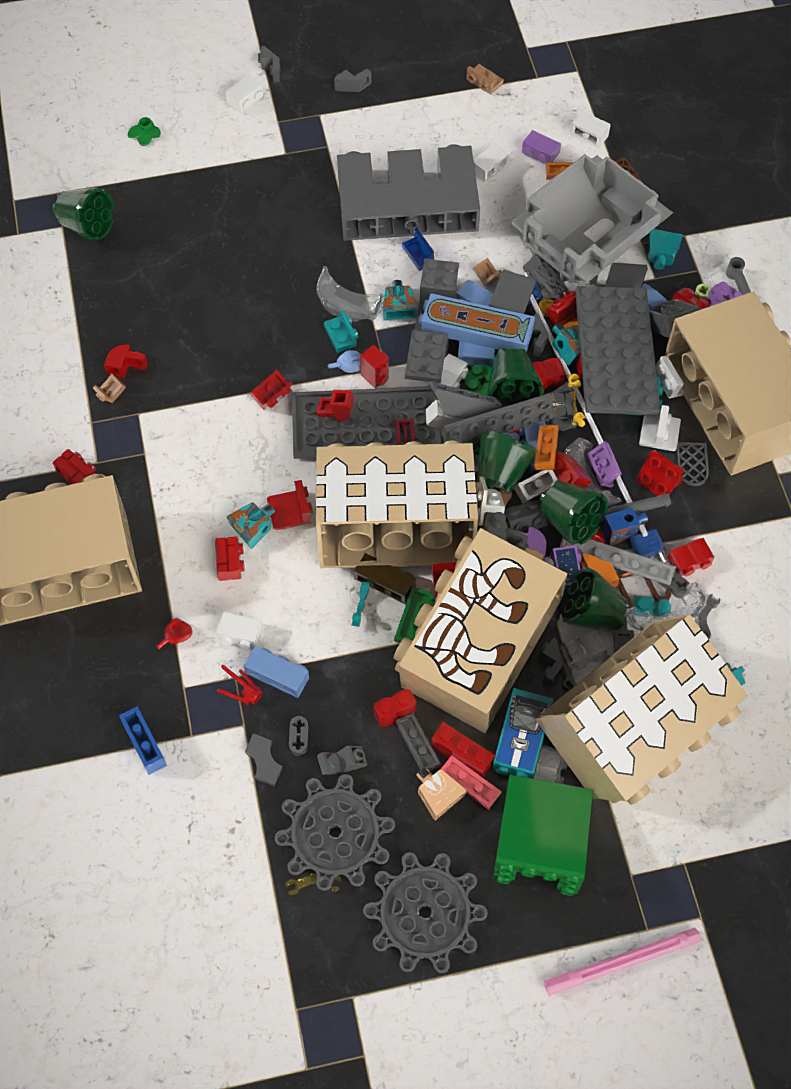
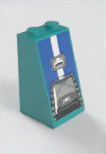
M513 688L493 762V770H496L501 775L511 774L533 779L545 734L535 718L552 705V698Z

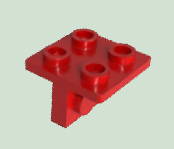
M653 450L635 480L657 496L663 495L662 493H669L670 495L672 490L681 484L684 479L682 477L684 470L656 450Z

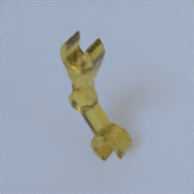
M311 873L309 876L298 881L294 879L288 880L285 884L286 887L291 884L296 885L294 890L289 891V895H296L299 889L310 884H316L317 875ZM336 876L333 879V881L336 880L341 882V878L339 876ZM331 886L330 890L339 891V887Z

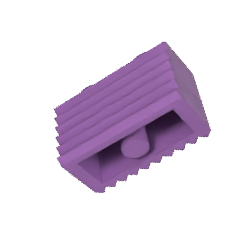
M534 130L528 134L522 145L523 154L531 158L533 157L543 164L553 162L561 150L560 142Z

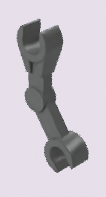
M713 594L708 596L706 606L698 614L699 627L707 635L708 640L711 637V631L707 624V616L720 603V598L716 603L710 601Z

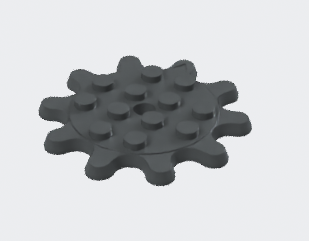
M348 774L341 775L336 787L333 789L324 788L316 778L309 779L306 783L308 791L306 801L299 803L288 799L283 802L282 810L291 817L292 825L286 830L278 831L275 835V842L278 845L291 846L295 850L294 858L288 863L289 873L299 875L306 869L314 870L317 874V888L322 891L329 890L333 879L338 875H345L353 886L359 887L365 882L362 868L366 862L374 861L378 864H385L389 860L388 851L379 845L378 839L382 834L392 832L395 828V822L390 817H378L374 812L375 806L381 800L380 791L371 789L363 795L356 794L352 788L353 778ZM336 827L341 830L338 838L329 835V831L332 828Z
M406 853L402 857L403 871L400 875L392 876L385 871H380L375 875V883L383 890V897L379 902H370L364 906L363 912L365 917L377 919L382 924L381 933L373 939V947L377 951H385L389 947L398 948L401 951L399 965L404 972H412L418 960L428 958L438 973H445L450 967L448 954L452 949L459 948L465 953H473L477 949V942L468 933V926L474 921L485 920L488 914L487 909L483 905L472 904L468 899V893L476 886L477 878L472 873H466L459 878L453 877L449 873L450 857L447 854H438L431 866L424 867L419 864L414 853ZM428 907L431 910L432 914L429 918L420 916L419 911L421 908Z

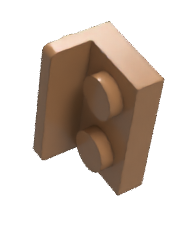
M480 64L475 68L471 66L467 68L466 79L490 95L503 85L504 79Z

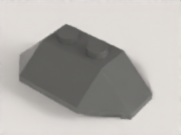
M430 381L429 385L443 413L449 417L458 416L464 420L502 407V404L496 397Z

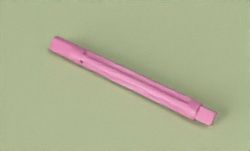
M695 927L589 966L544 980L545 990L550 996L678 949L692 946L701 942L700 933Z

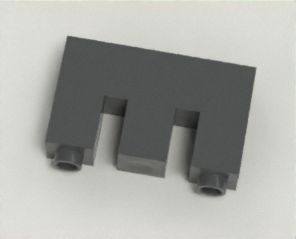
M452 144L447 147L438 148L437 180H425L421 149L387 151L388 183L380 184L373 183L370 152L360 153L351 151L346 154L337 155L343 241L479 231L480 203L472 146Z

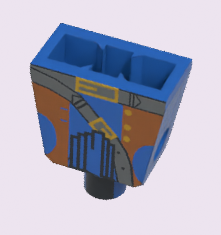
M633 508L605 515L602 532L605 534L607 544L613 546L637 535L640 525L648 523V518L645 512L636 515Z

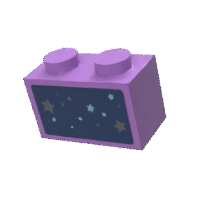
M576 545L553 548L550 552L555 567L567 573L565 587L568 588L575 580V574L581 570L579 564L581 562L580 550L577 551Z

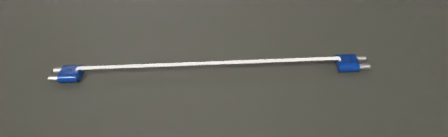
M529 272L524 273V276L532 278ZM536 282L528 304L532 303L535 312L540 315L552 345L554 338L537 304L538 301L543 299V294ZM553 347L557 358L560 359L563 365V368L567 374V379L569 381L571 373L564 360ZM573 386L572 389H575L578 402L600 445L603 443V439L590 413H586L585 402L578 388ZM618 476L616 481L627 503H631L632 500L621 477ZM640 525L641 534L629 539L635 554L648 558L659 555L663 563H668L669 560L665 554L666 548L657 530L647 532L644 525Z

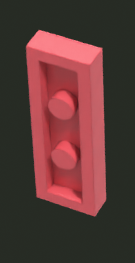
M453 756L441 768V770L466 789V794L488 810L491 809L502 794L499 789Z

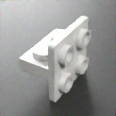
M662 405L659 415L644 414L639 445L676 451L681 420L673 418L671 414H668L669 406Z
M480 476L479 482L475 484L478 525L483 526L485 512H502L504 514L505 505L501 493L495 489H487L484 477Z

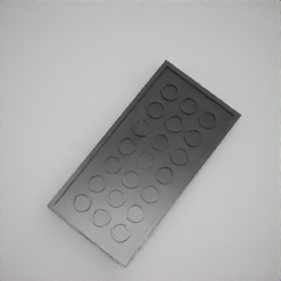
M576 286L575 293L586 413L659 415L660 404L647 289Z
M430 386L353 389L351 391L354 396V404L349 419L340 422L337 421L336 417H318L316 413L320 397L331 398L333 390L292 392L294 459L317 458V447H328L335 443L345 446H366L375 442L383 445H397L395 420L404 419L414 420L416 442H420L423 445L441 444L440 429L428 426L426 423V409L436 400ZM399 424L401 445H404L403 425ZM406 424L408 442H411L410 424Z

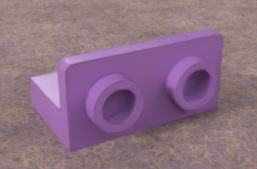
M603 442L590 451L588 456L590 465L597 475L598 483L603 486L612 487L614 486L612 481L622 473L609 443Z

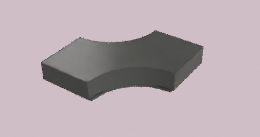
M253 733L245 754L256 763L255 779L275 786L283 767L276 763L271 756L272 740Z

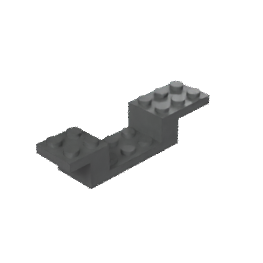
M424 259L420 283V300L415 329L412 330L405 379L441 383L444 360L448 350V334L421 331L419 318L425 312L423 310L425 300H429L431 293L456 299L459 262Z

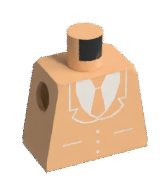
M424 767L416 775L423 783L418 788V794L435 821L466 794V789L441 769L432 775Z

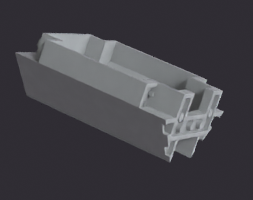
M584 154L527 198L526 210L511 222L514 227L520 230L522 234L520 239L525 248L529 247L532 257L536 254L559 271V278L563 283L565 281H568V283H577L579 281L588 283L673 212L658 202V194L648 188L606 156L602 159L596 155L590 158ZM601 219L613 221V229L596 242L583 234Z

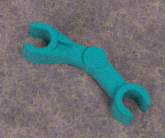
M361 582L360 601L357 605V612L353 613L351 626H360L361 613L364 610V600H366L370 588L367 582Z

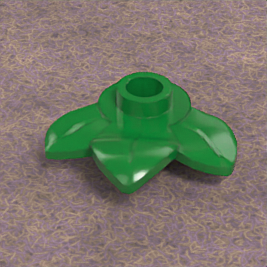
M148 117L141 118L138 125L132 126L128 131V138H137L141 146L150 144L152 138H159L161 135L159 127L154 126L153 121Z

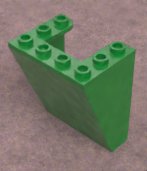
M509 775L493 879H497L499 883L509 884L510 881L515 880L517 872H521L523 876L527 877L539 875L548 881L559 879L557 889L561 890V894L568 896L578 894L585 877L593 789Z

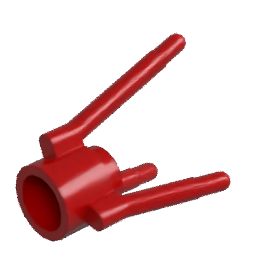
M221 665V668L244 687L242 691L244 697L220 688L217 689V692L242 701L247 706L249 703L256 704L263 694L261 688L242 669L239 670V673L249 684L244 682L225 665Z

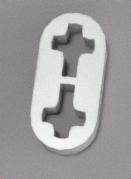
M613 262L599 273L596 285L605 287Z

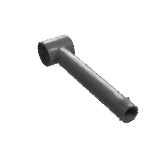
M733 257L726 269V276L729 279L735 280L739 292L743 295L750 293L751 290L743 274L745 261L740 257Z
M662 493L663 495L610 507L605 515L633 508L635 513L658 507H668L671 505L669 493ZM604 514L602 515L600 521H604Z

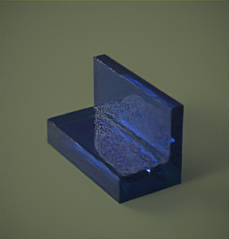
M415 228L414 238L403 242L402 248L418 271L423 270L424 259L434 260V250L418 228Z

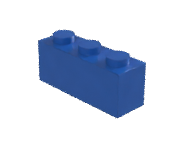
M138 706L119 715L148 775L167 766Z

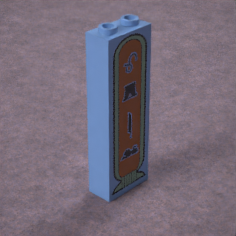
M432 293L429 300H425L423 308L425 312L419 318L421 331L448 334L449 339L497 350L503 348L507 350L524 349L526 352L535 323L534 316Z

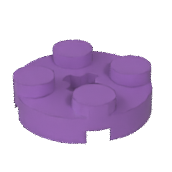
M722 281L714 285L709 291L708 299L710 298L712 301L710 305L713 306L724 302V298L730 300L743 294L728 285L727 282Z

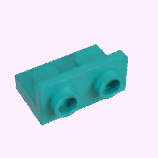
M340 310L339 317L324 322V327L337 353L357 346V330L352 328L350 316L346 315L344 310Z

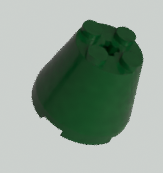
M88 188L63 191L52 206V212L55 213L59 224L87 240L103 239L113 225L111 217L114 203L110 194L103 189Z
M500 349L493 359L488 396L496 397L502 406H510L543 396L542 381L526 350Z
M487 431V434L482 433L477 482H479L480 476L484 477L487 489L499 488L501 492L511 494L534 459L536 448L527 442L521 444L519 440L513 439L512 436L494 431Z
M556 480L553 486L540 496L542 514L563 538L572 545L577 543L582 545L589 541L599 530L600 526H598L602 515L607 514L608 499L602 493L561 480Z
M583 568L575 574V580L570 587L564 588L558 612L562 614V621L569 625L611 632L616 628L620 629L624 625V616L629 606V600L625 599L600 573L591 568Z

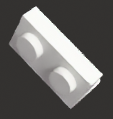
M662 356L655 366L656 377H660V384L663 385L668 398L683 396L684 391L681 378L668 356Z

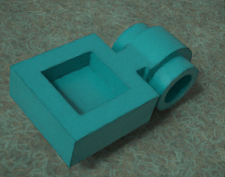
M635 595L632 616L652 618V614L655 613L659 618H667L671 613V604L666 599H660L654 604L653 597Z

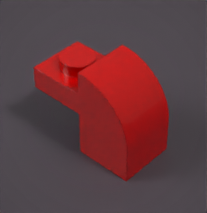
M120 345L113 348L104 363L107 375L113 374L120 378L125 377L128 367L146 370L148 365L145 354L132 352L130 345Z
M333 390L331 398L320 397L316 412L318 417H336L338 422L349 419L354 404L352 391Z

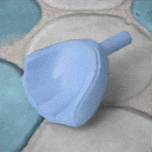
M348 350L337 359V363L328 364V367H339L348 373L361 371V354L354 350Z

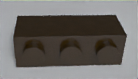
M365 553L360 561H377V558ZM391 565L357 566L354 570L355 580L367 582L371 588L403 604L407 602L411 588L416 587V578L411 573L403 572Z

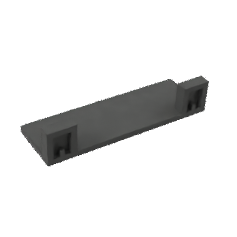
M549 393L445 425L441 429V435L444 442L477 443L480 441L482 433L487 434V431L509 433L539 422H546L553 418V396Z

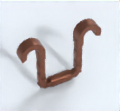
M624 570L617 573L619 579L635 575ZM643 577L656 602L660 599L670 600L671 590L669 587L665 591L666 596L661 597L658 595L651 579ZM619 580L618 588L622 596L629 600L628 610L625 613V616L628 617L632 613L633 603L622 581Z

